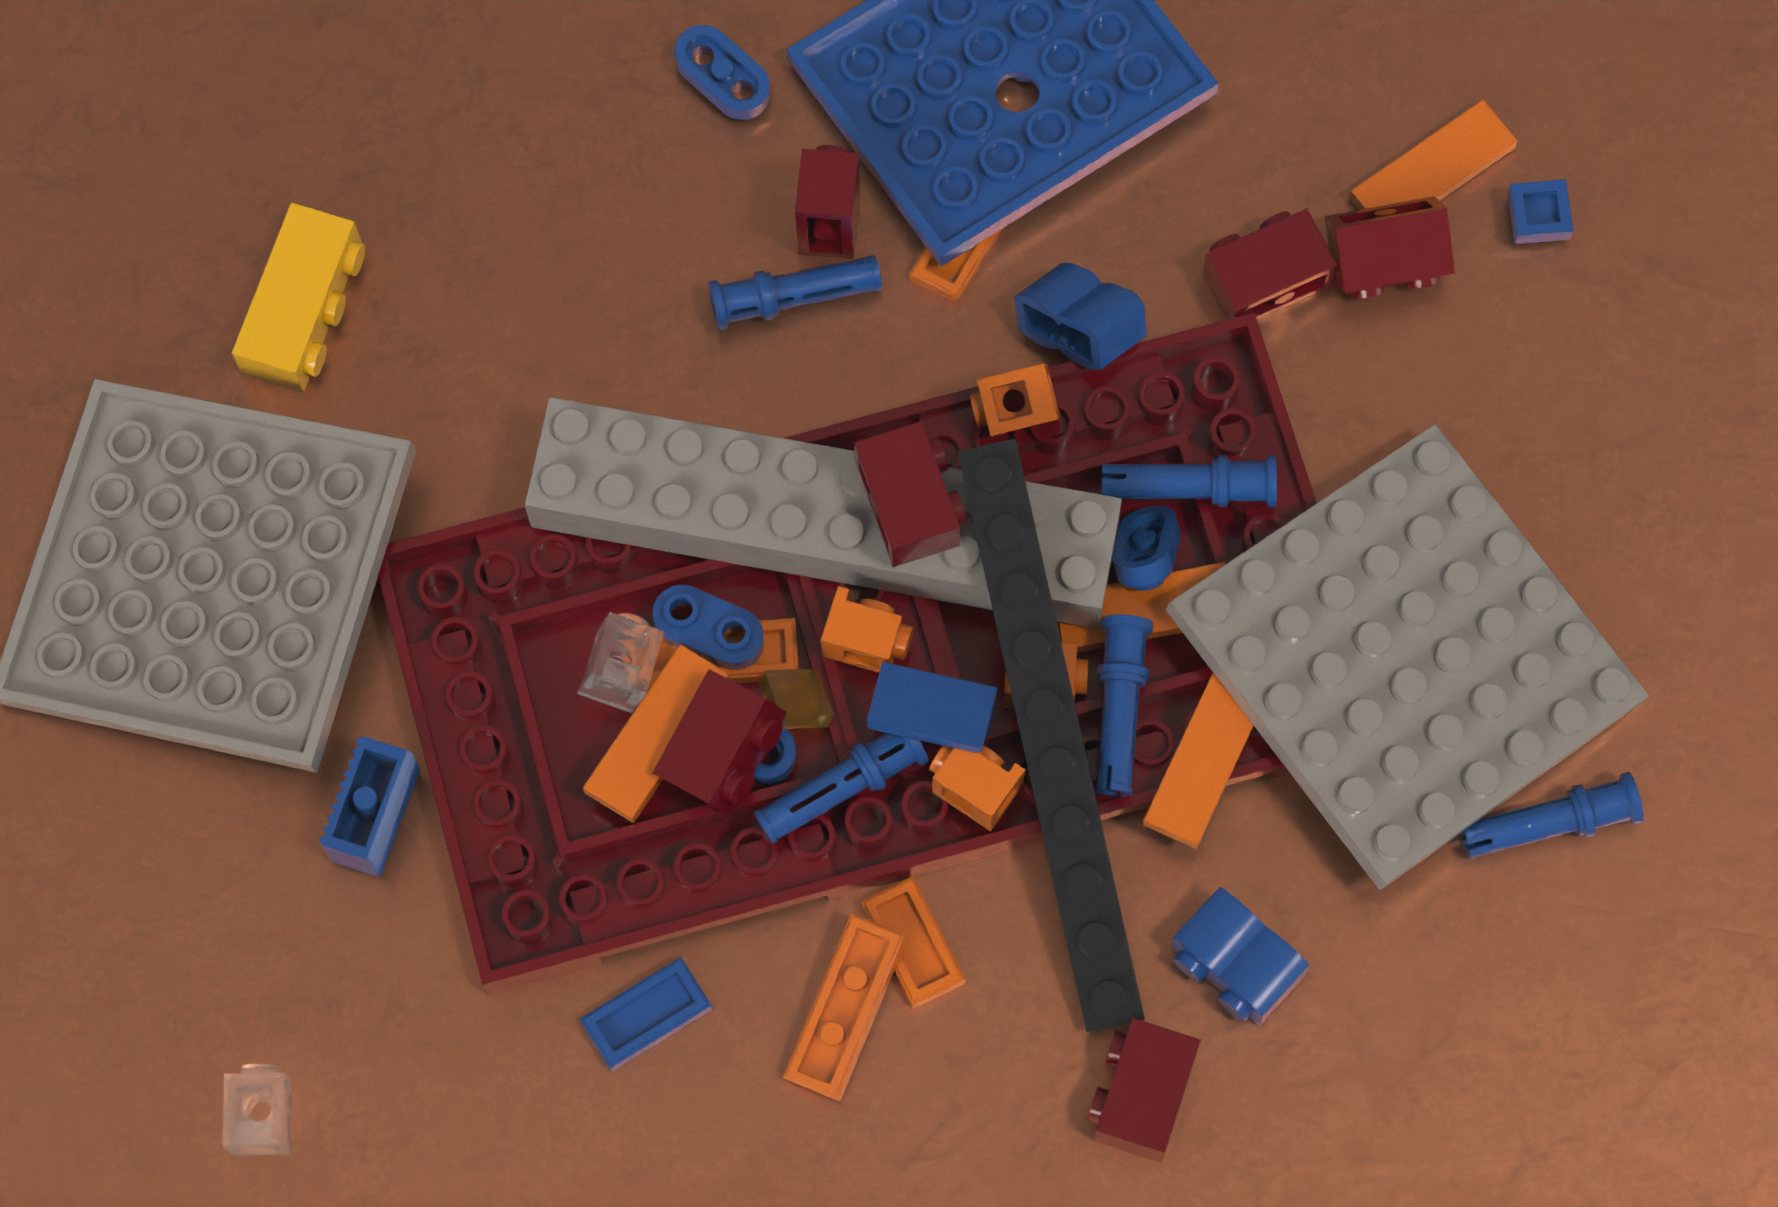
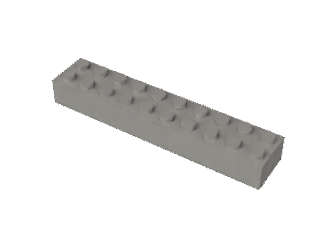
M549 397L525 501V509L532 528L993 610L962 470L948 468V471L941 472L947 493L957 490L965 510L967 524L960 526V546L892 568L855 463V451ZM1026 481L1057 622L1099 629L1118 530L1122 498Z

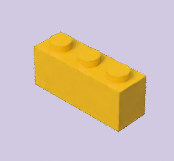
M291 202L231 353L240 373L300 392L305 391L310 376L317 377L319 375L327 350L326 345L323 344L330 325L337 326L342 318L346 304V295L343 294L349 275L356 276L359 273L365 256V244H362L355 221Z

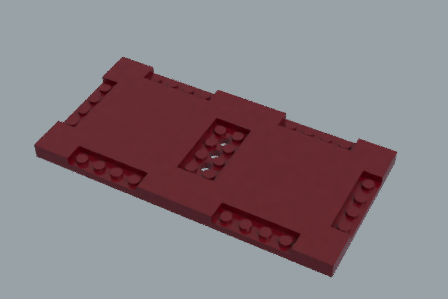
M1255 312L1137 343L1101 370L1087 369L1073 361L1048 367L1061 418L1059 420L990 436L988 425L978 428L973 413L970 394L979 392V388L976 386L784 438L855 451L854 442L922 421L928 439L939 438L948 468L961 470L957 451L1016 438L1025 481L1102 495V463L1212 464V458H1218V455H1227L1229 461H1265L1267 455H1276V507H1267L1265 501H1230L1227 507H1218V504H1212V499H1122L1118 530L1121 521L1128 514L1138 509L1150 506H1165L1174 510L1181 538L1172 572L1222 562L1228 564L1317 504ZM1011 390L1004 397V405L1007 410L1018 412L1025 405V397L1020 391ZM525 507L388 543L378 578L482 986L487 994L600 964V958L816 898L827 896L829 901L902 881L912 876L924 875L1044 841L1015 709L1004 708L1006 668L993 610L879 590L877 596L873 599L891 606L895 610L894 614L902 616V624L914 627L905 660L895 658L894 665L997 687L994 717L989 736L986 735L984 746L1002 758L1005 762L1003 769L1007 772L1011 770L1015 763L1024 768L1025 778L1024 785L994 828L989 831L932 793V777L935 773L929 770L943 745L920 740L929 758L928 763L923 766L914 763L887 779L886 787L880 791H870L867 787L831 808L823 815L777 839V842L772 844L760 826L754 811L764 808L804 782L811 780L850 757L848 751L858 741L867 744L885 733L867 727V717L879 673L822 657L821 638L838 586L847 588L848 584L532 528ZM1113 561L1111 562L1108 584L1119 583ZM676 585H689L751 612L759 621L795 618L799 679L737 683L787 711L782 725L792 735L797 753L795 767L787 778L775 784L754 782L748 797L741 804L736 805L732 815L715 808L663 779L634 824L584 793V785L649 691H626L622 630L655 628L653 606L663 591ZM679 605L672 610L671 616L676 620H685L692 614V609L686 605ZM1057 622V624H1058V629H1059V633H1060V638H1061L1060 625H1059V622ZM1184 633L1146 640L1144 667L1150 671L1146 686L1139 689L1132 776L1133 794L1122 797L1120 796V791H1118L1117 797L1095 793L1101 820L1151 806L1213 674V671ZM1104 648L1077 653V659H1088L1086 694H1075V705L1094 787L1097 781L1104 685L1099 683L1096 673L1097 667L1103 664ZM1255 726L1227 785L1274 772L1276 777L1290 774ZM896 747L895 749L879 757V760H885L886 758L902 750V747ZM771 749L764 754L760 763L772 764L777 760L779 754L774 749ZM855 771L851 773L850 775L846 776L844 780H851L852 778L859 775V772ZM831 785L821 792L815 794L809 799L791 808L790 812L794 813L804 806L810 804L816 799L834 790L835 786Z

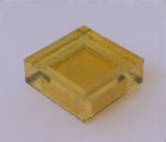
M815 669L765 670L758 682L763 698L787 711L782 721L783 729L828 727L834 716L820 674Z

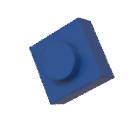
M1566 179L1510 184L1507 194L1514 244L1571 239L1573 224Z

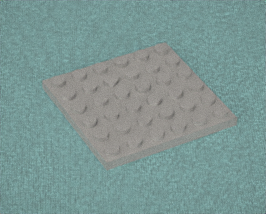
M94 379L0 660V704L317 773L417 448L410 440Z
M1436 424L1175 598L1165 609L1380 891L1649 697V694Z

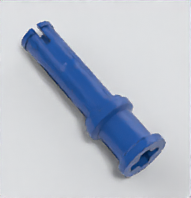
M875 255L785 275L771 276L770 272L765 273L762 270L754 272V276L751 279L720 284L717 280L708 281L709 299L718 331L727 329L730 322L760 316L764 321L773 320L774 316H779V310L882 290L881 274Z
M1218 455V458H1212V464L1102 463V495L1122 499H1212V504H1218V507H1227L1230 501H1265L1267 507H1276V455H1267L1265 461H1229L1227 455Z
M1117 614L1101 618L1100 628L1106 632L1103 664L1097 667L1096 676L1099 678V683L1104 685L1097 781L1094 787L1095 793L1100 795L1117 797L1118 791H1120V796L1122 797L1133 794L1132 776L1139 689L1144 688L1146 682L1149 681L1150 671L1144 667L1147 635L1153 632L1154 624L1151 620L1140 616Z
M884 733L867 744L858 741L848 751L850 757L811 780L804 782L764 808L754 811V814L769 841L773 844L777 842V839L814 818L823 815L831 808L867 787L870 791H880L886 787V780L914 763H918L921 766L928 763L929 758L920 740ZM896 747H902V750L886 758L885 760H879V757L895 749ZM855 771L859 772V775L852 778L851 780H844V778L850 775L851 773ZM831 785L835 786L834 790L828 792L827 794L816 799L810 804L804 806L794 813L790 812L791 808L797 806L798 804L809 799L815 794L821 792Z
M1630 772L1620 774L1618 781L1587 789L1581 784L1571 787V790H1567L1566 797L1482 818L1461 834H1465L1462 840L1467 856L1471 860L1480 855L1574 831L1579 836L1590 837L1595 835L1597 828L1630 820L1633 825L1640 824L1644 821V813L1635 780Z

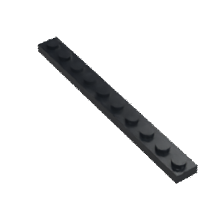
M1015 438L957 451L1086 1032L1131 1023L1132 1017L1145 1020L1017 440Z

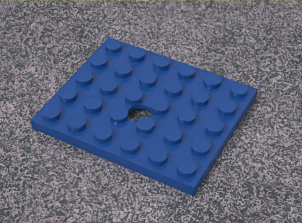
M866 0L786 49L787 60L855 152L859 153L861 160L941 267L1218 94L1219 86L1217 80L1154 0ZM1009 78H1014L1020 82L1032 81L1038 88L1039 98L1028 110L1022 112L1009 111L1003 108L996 99V90L999 85Z

